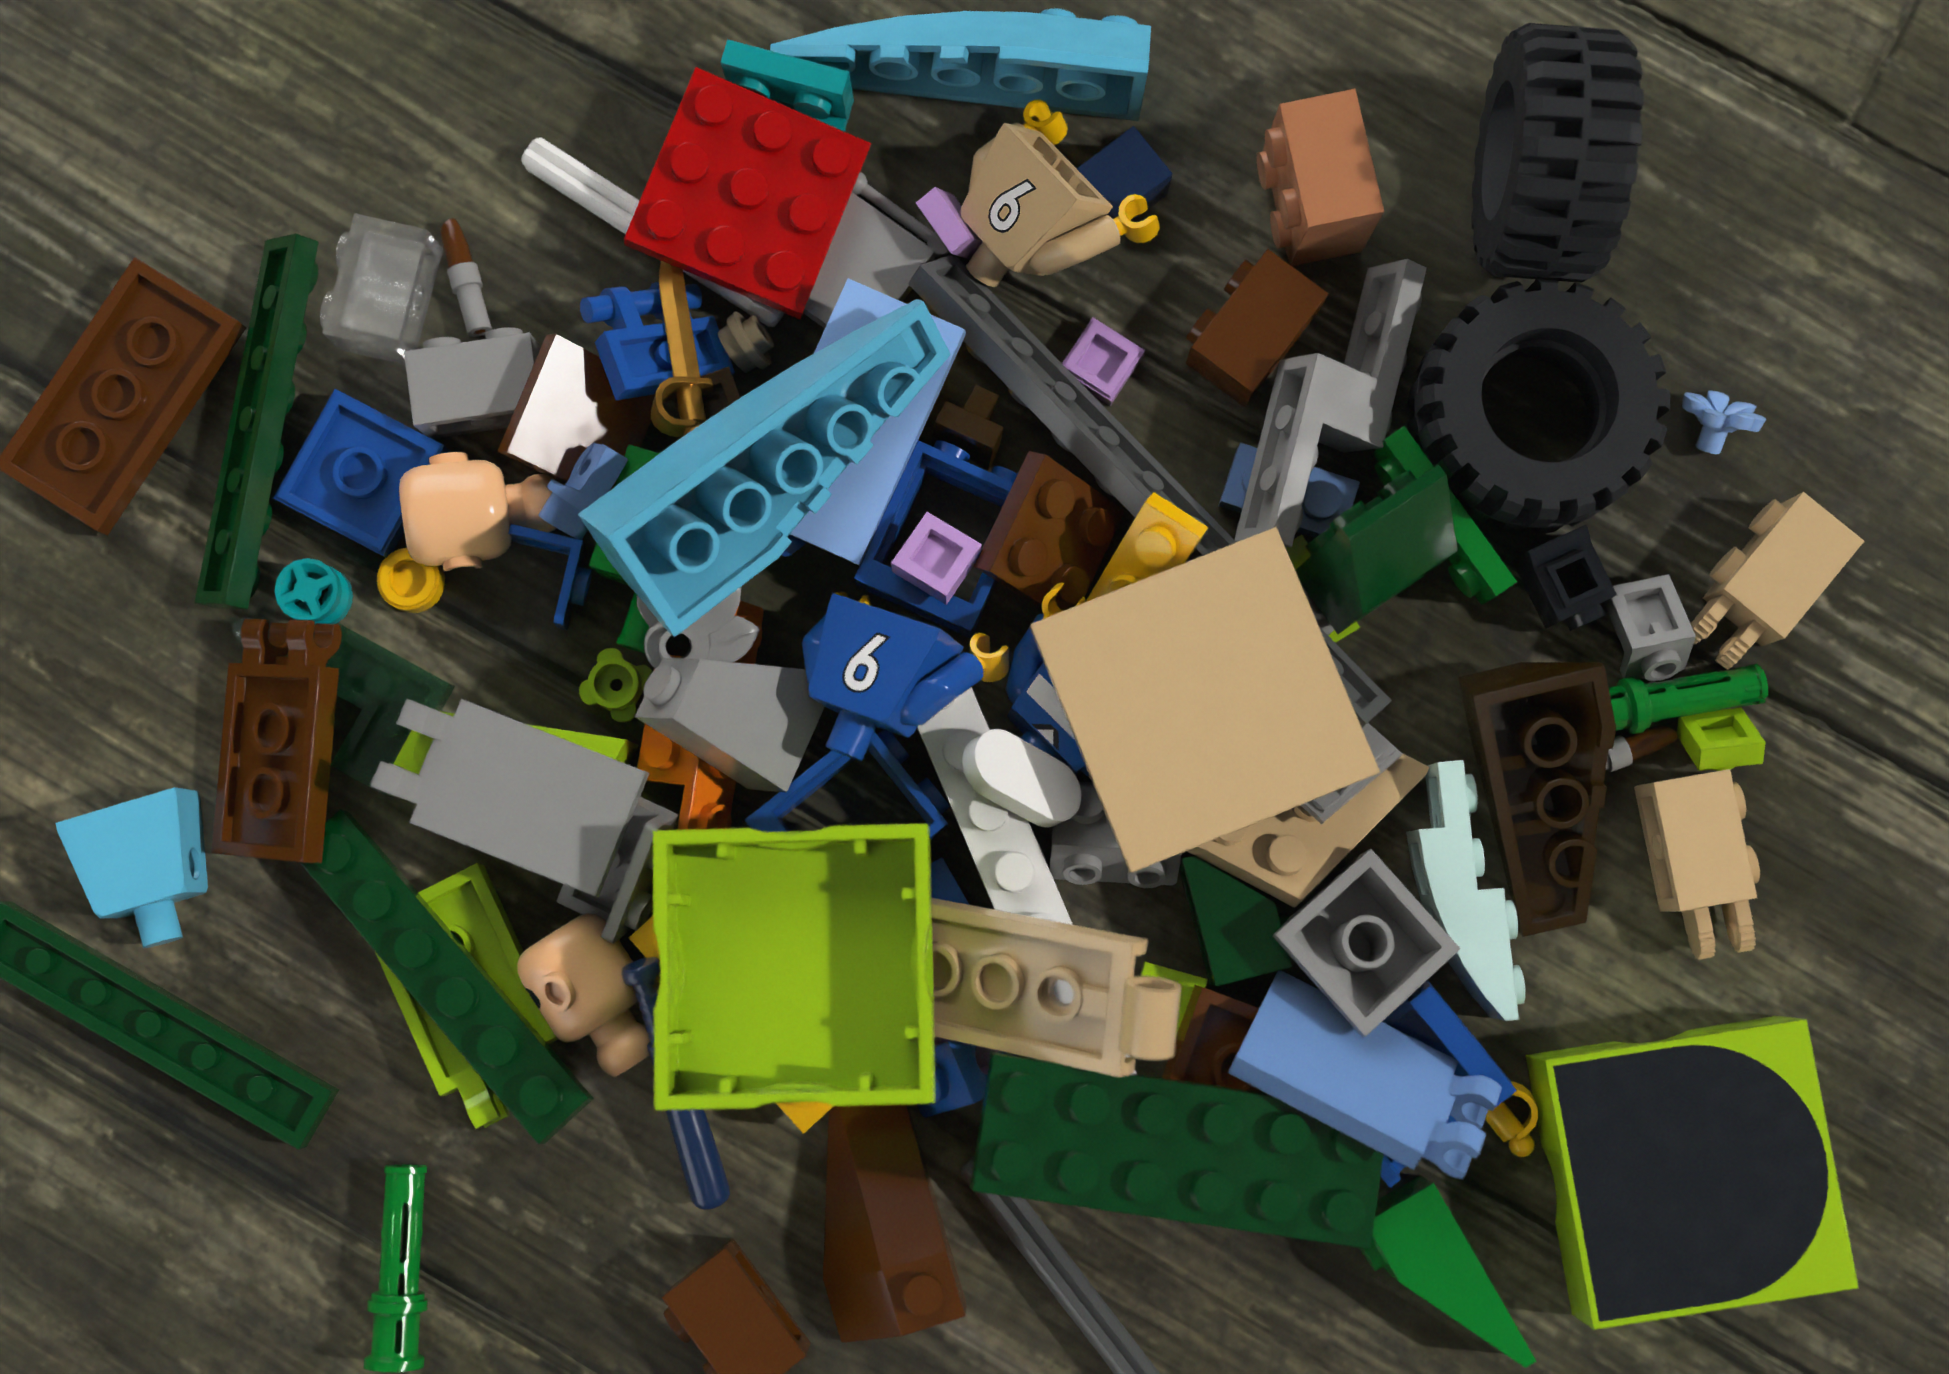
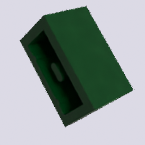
M1439 464L1417 479L1411 470L1404 472L1378 491L1379 496L1366 505L1360 501L1343 512L1329 524V529L1305 546L1311 556L1295 572L1300 583L1337 634L1421 579L1457 551L1447 475Z

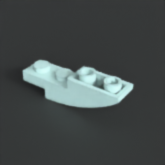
M1464 760L1437 762L1428 765L1429 769L1425 777L1431 828L1406 832L1411 866L1422 905L1460 947V950L1448 962L1470 995L1490 1018L1504 1021L1519 1020L1517 1004H1524L1526 989L1521 967L1513 965L1510 939H1516L1518 935L1517 912L1513 901L1505 900L1504 888L1478 890L1477 877L1484 875L1485 858L1480 839L1472 838L1469 813L1476 812L1478 804L1475 779L1472 774H1465Z

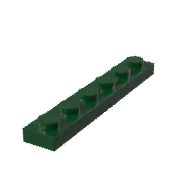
M297 233L265 240L195 598L196 604L219 609H248L250 598L255 594L259 585L260 568L257 560L262 536L267 532L272 518L269 498L273 477L280 469L284 456V448L280 441L285 415L290 411L295 399V385L292 382L297 354L302 350L307 336L304 316L308 295L316 285L319 272L318 265L315 262L319 242Z
M342 809L334 814L325 823L322 863H300L536 1143L545 1144L594 1099L593 1096L349 812Z
M0 901L1 979L298 1150L307 1147L339 1089L10 901Z

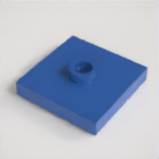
M334 389L273 499L387 558L389 554L394 552L404 534L399 496L400 479L404 473L414 467L430 465L429 458L431 456L449 453L450 450L443 444Z

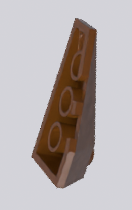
M908 1104L833 1106L829 1110L823 1281L841 1343L900 1337L966 1316L965 1295Z

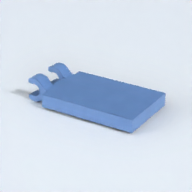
M1278 970L1228 1072L1413 1170L1423 1157L1435 1163L1446 1174L1463 1179L1466 1175L1471 1158L1476 1159L1480 1153L1486 1136L1481 1128L1488 1109L1494 1110L1502 1087L1497 1082L1485 1076L1461 1077L1454 1075L1458 1064L1456 1059L1383 1022L1366 1037H1361L1321 990L1281 970ZM1449 1115L1454 1117L1457 1122L1447 1123Z

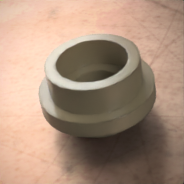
M738 312L728 316V325L718 331V336L733 362L745 373L750 372L755 367L764 370L771 365L772 360L768 351L774 347V342L759 319L754 315L745 319Z

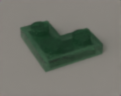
M339 624L342 632L341 644L337 652L328 659L326 667L339 668L337 696L362 710L333 759L331 766L379 793L393 797L394 795L378 790L370 785L380 761L394 764L411 732V729L396 724L406 700L409 699L434 710L442 711L456 686L352 629Z

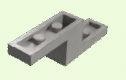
M1404 259L1368 268L1344 364L1320 353L1280 360L1234 539L1235 542L1277 527L1284 546L1292 547L1294 536L1303 518L1302 504L1309 476L1318 458V442L1343 453L1383 448L1382 441L1385 439V435L1388 433L1392 423L1391 411L1400 375L1404 371L1407 362L1406 350L1414 318L1421 305V290L1426 267L1409 259Z

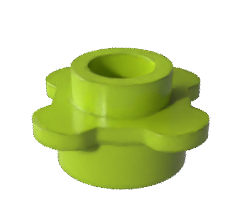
M604 649L598 654L597 664L590 671L588 680L583 681L579 687L580 698L587 705L599 704L610 711L615 721L628 722L637 713L636 703L644 691L645 683L652 670L646 665L635 666L624 660L622 653L618 649ZM616 679L621 680L623 683L619 691H614L611 688L612 682Z

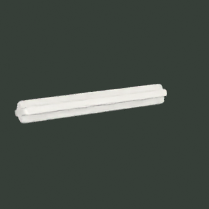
M535 138L532 140L523 153L521 160L526 170L626 234L639 200L545 139ZM683 270V272L743 311L757 317L760 322L768 327L776 326L785 315V313Z

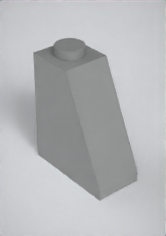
M662 658L659 666L650 674L645 683L644 698L635 717L745 788L787 793L825 706L809 697V684L807 683L805 669L707 659Z

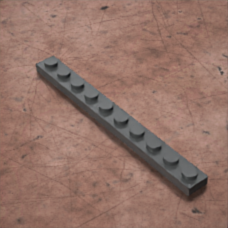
M952 254L918 267L908 284L924 300L928 311L942 320L965 329L966 335L963 341L966 343L969 353L978 361L986 364L1008 386L1011 396L1019 404L1029 408L1047 426L1057 444L1063 449L1072 452L1094 475L1097 484L1104 492L1115 497L1135 518L1145 501L1155 492L1206 525L1208 529L1188 561L1236 543L1215 519L982 282L977 280L968 271L966 265L956 255ZM1320 628L1359 723L1363 728L1392 700Z

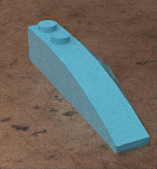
M1046 9L1041 13L958 11L898 16L835 27L773 43L770 46V51L849 71L852 89L1017 108H1025L1030 101L1040 99L1047 102L1050 111L1053 112L1059 111L1062 113L1139 121L1148 74L1151 26L1139 25L1134 19L1119 15L1107 16L1102 20L1077 18L1072 12L1063 9Z
M916 299L853 331L739 398L684 435L578 514L611 565L673 637H676L781 556L792 543L788 538L789 534L809 511L816 514L832 495L828 488L851 462L856 465L859 464L874 446L870 441L873 435L890 415L898 417L951 355L924 301Z

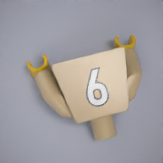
M1034 99L1030 101L1024 108L1023 116L1025 123L1023 125L1020 123H1013L1012 125L1004 123L996 137L978 149L973 157L969 192L961 207V218L983 242L966 267L977 280L987 286L996 287L1008 269L1014 272L1040 276L1051 275L1119 245L1120 236L1124 234L1130 241L1145 243L1152 240L1160 229L1157 215L1148 216L1140 222L1131 221L1135 216L1144 213L1148 209L1147 201L1141 195H1129L1122 200L1119 206V216L1112 219L1111 216L1107 215L1113 206L1054 146L1066 136L1067 124L1062 113L1056 111L1051 114L1047 102Z

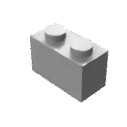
M509 327L490 330L485 333V339L461 343V340L458 338L438 337L423 342L422 349L404 351L413 425L431 439L507 428L541 346L530 332L523 333L521 329Z

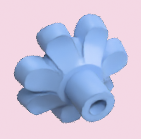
M1709 390L1707 398L1695 393H1684L1683 409L1695 414L1703 425L1696 448L1707 453L1720 454L1728 432L1732 433L1736 430L1759 432L1766 418L1754 414L1757 406L1753 404L1733 402L1727 405L1729 397L1721 392Z

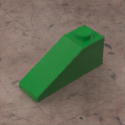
M1420 1175L1378 1199L1371 1249L1360 1248L1372 1269L1376 1272L1385 1267L1386 1271L1399 1283L1524 1368L1537 1362L1435 1184Z

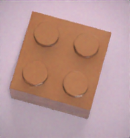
M1356 89L1279 104L1271 129L1265 130L1263 151L1257 153V169L1261 186L1264 190L1272 188L1276 211H1272L1270 214L1271 231L1277 249H1286L1288 262L1291 266L1362 252L1384 213V207Z

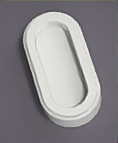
M1001 729L989 730L972 739L966 745L962 756L963 771L969 784L980 795L1041 827L1056 826L1072 818L1079 810L1081 804L1080 784L1074 772L1060 760L1010 732Z

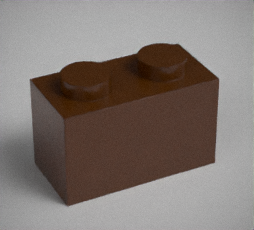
M1269 249L1265 251L1255 265L1245 260L1238 267L1224 288V291L1230 295V298L1217 314L1210 308H1207L1186 337L1193 344L1186 364L1244 407L1250 402L1277 367L1280 360L1284 358L1318 314L1329 294Z
M734 1238L672 1285L662 1297L668 1306L663 1313L670 1328L684 1343L693 1340L708 1360L703 1364L706 1374H784L806 1356L811 1345L809 1339Z

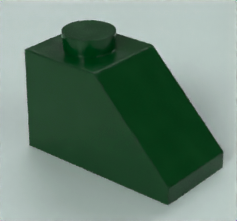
M1197 856L1181 859L1179 872L1210 985L1220 986L1292 967L1289 954L1273 937L1277 930L1290 918L1287 912L1278 914L1273 901Z

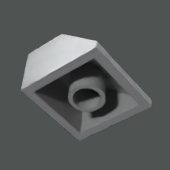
M1372 849L1363 852L1345 864L1305 900L1273 935L1277 942L1361 1037H1366L1460 950V947Z

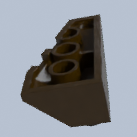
M1520 662L1458 677L1469 733L1511 900L1516 908L1520 934L1522 937L1586 923L1597 849L1594 843L1600 807L1604 808L1607 786L1604 784L1608 751L1613 749L1616 732L1605 666L1601 662Z

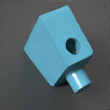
M174 787L55 823L73 868L93 912L98 918H124L135 915L143 948L154 947L183 938L174 903L202 895L207 892L208 888L201 799L198 791Z

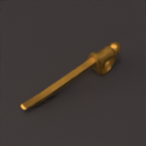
M661 261L659 290L673 377L663 381L656 390L651 408V420L660 432L673 437H683L706 421L702 395L711 393L714 386L710 378H700L683 270ZM677 399L680 419L670 416L664 409L663 403Z

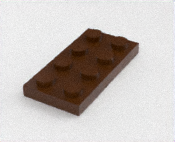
M134 257L0 455V471L94 530L108 536L247 327Z

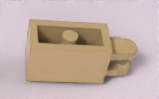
M1805 492L1783 503L1776 499L1768 503L1748 527L1755 533L1752 539L1742 551L1734 547L1727 552L1709 574L1716 582L1703 597L1708 603L1690 624L1696 635L1694 644H1697L1702 639H1706L1715 630L1717 623L1723 616L1738 627L1732 637L1721 646L1715 659L1717 663L1727 670L1736 664L1755 642L1760 646H1764L1785 639L1864 542L1862 538Z
M1731 770L1634 786L1660 912L1682 911L1692 954L1698 960L1712 958V956H1715L1714 952H1716L1709 906L1721 905L1725 926L1727 927V935L1737 953L1755 949V930L1753 929V920L1748 900L1757 898L1755 883L1759 881L1760 868L1755 851L1750 845H1746L1741 822L1746 816V801L1740 785L1732 780Z

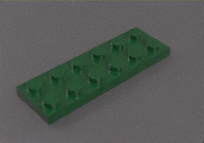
M991 1052L970 1188L972 1191L1371 1249L1384 1154L1267 1093L1135 1073L1129 1076L1116 1077L1035 1058Z

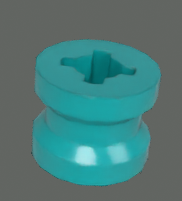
M310 558L295 560L284 567L277 577L274 590L277 604L285 614L295 620L315 621V624H337L345 618L351 609L353 600L351 584L344 574L320 560ZM328 588V591L325 592L324 598L321 601L322 605H320L318 599L321 596L322 590Z

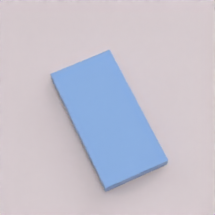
M848 278L814 353L906 305V303ZM931 315L951 355L898 417L890 415L873 435L870 441L874 446L859 464L856 465L851 462L828 488L832 495L816 514L809 511L789 535L860 566L966 335L965 329Z

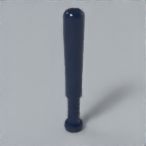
M648 957L624 966L622 968V977L625 984L633 986L634 991H636V999L639 1002L643 1021L646 1023L645 1027L649 1033L650 1042L647 1044V1048L654 1068V1008L660 987L658 977H660L661 967L658 958ZM666 1110L693 1204L703 1210H710L721 1206L730 1196V1186L705 1110Z

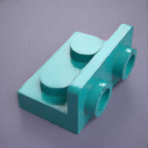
M727 39L720 62L727 81L845 132L854 102L849 71Z

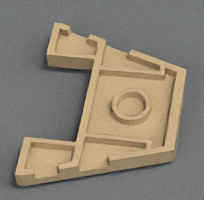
M1402 754L1396 762L1323 824H1320L1299 805L1187 850V852L1295 908L1427 774L1429 767Z

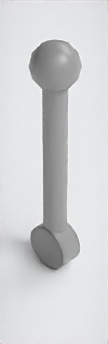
M860 172L852 191L854 194H861L926 241L927 245L935 250V257L942 258L950 253L936 231H931L868 185L866 176Z

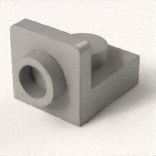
M1667 574L1613 586L1617 596L1605 601L1604 604L1624 650L1620 667L1622 677L1661 681L1684 670L1696 635L1670 575Z

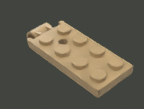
M932 898L935 1037L1116 1077L1129 1076L1134 1072L1135 1058L1126 1057L1125 1055L1148 1060H1163L1174 1056L1181 985L1172 980L1159 977L1134 976L1135 957L1146 953L1148 939ZM1057 980H1064L1072 986L1074 998L1070 1004L1062 1003L1056 998L1054 985Z

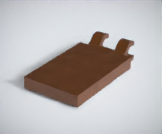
M245 619L241 627V641L243 644L242 663H228L211 853L293 862L322 863L339 668L326 667V663L340 647L342 632L339 624H315V621L290 620L289 623L271 622L269 628V620Z

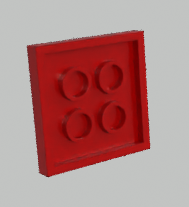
M695 67L624 237V245L801 319L872 143Z

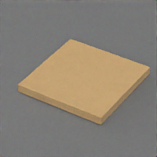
M1277 527L1030 624V630L1129 873L1381 773Z

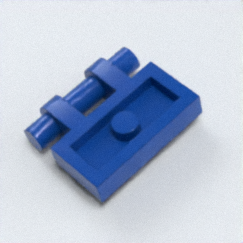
M654 282L647 290L630 292L626 287L619 286L603 289L600 296L582 298L580 313L586 323L604 321L608 326L613 327V330L604 331L594 343L615 400L654 395L663 381L673 377L659 282ZM686 284L685 289L689 310L697 309L702 304L701 290L697 284ZM690 313L700 376L729 367L732 374H734L735 371L729 355L719 339V328L714 316L692 319ZM654 315L657 319L662 320L663 323L643 326L640 316Z

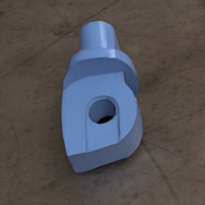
M592 443L575 463L566 485L553 479L549 481L546 487L552 494L538 516L568 535L582 540L588 529L578 514L610 491L628 459L605 445Z

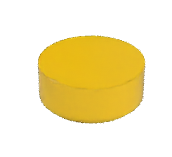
M402 548L389 554L381 563L377 573V587L382 598L391 606L403 612L419 613L430 609L441 598L445 587V575L440 565L426 566L420 564L410 557L407 548Z

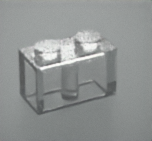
M354 213L350 231L344 232L338 242L336 263L339 272L334 290L328 291L322 301L320 310V323L323 327L322 334L340 350L405 364L404 351L416 350L418 347L443 253V248L427 229Z

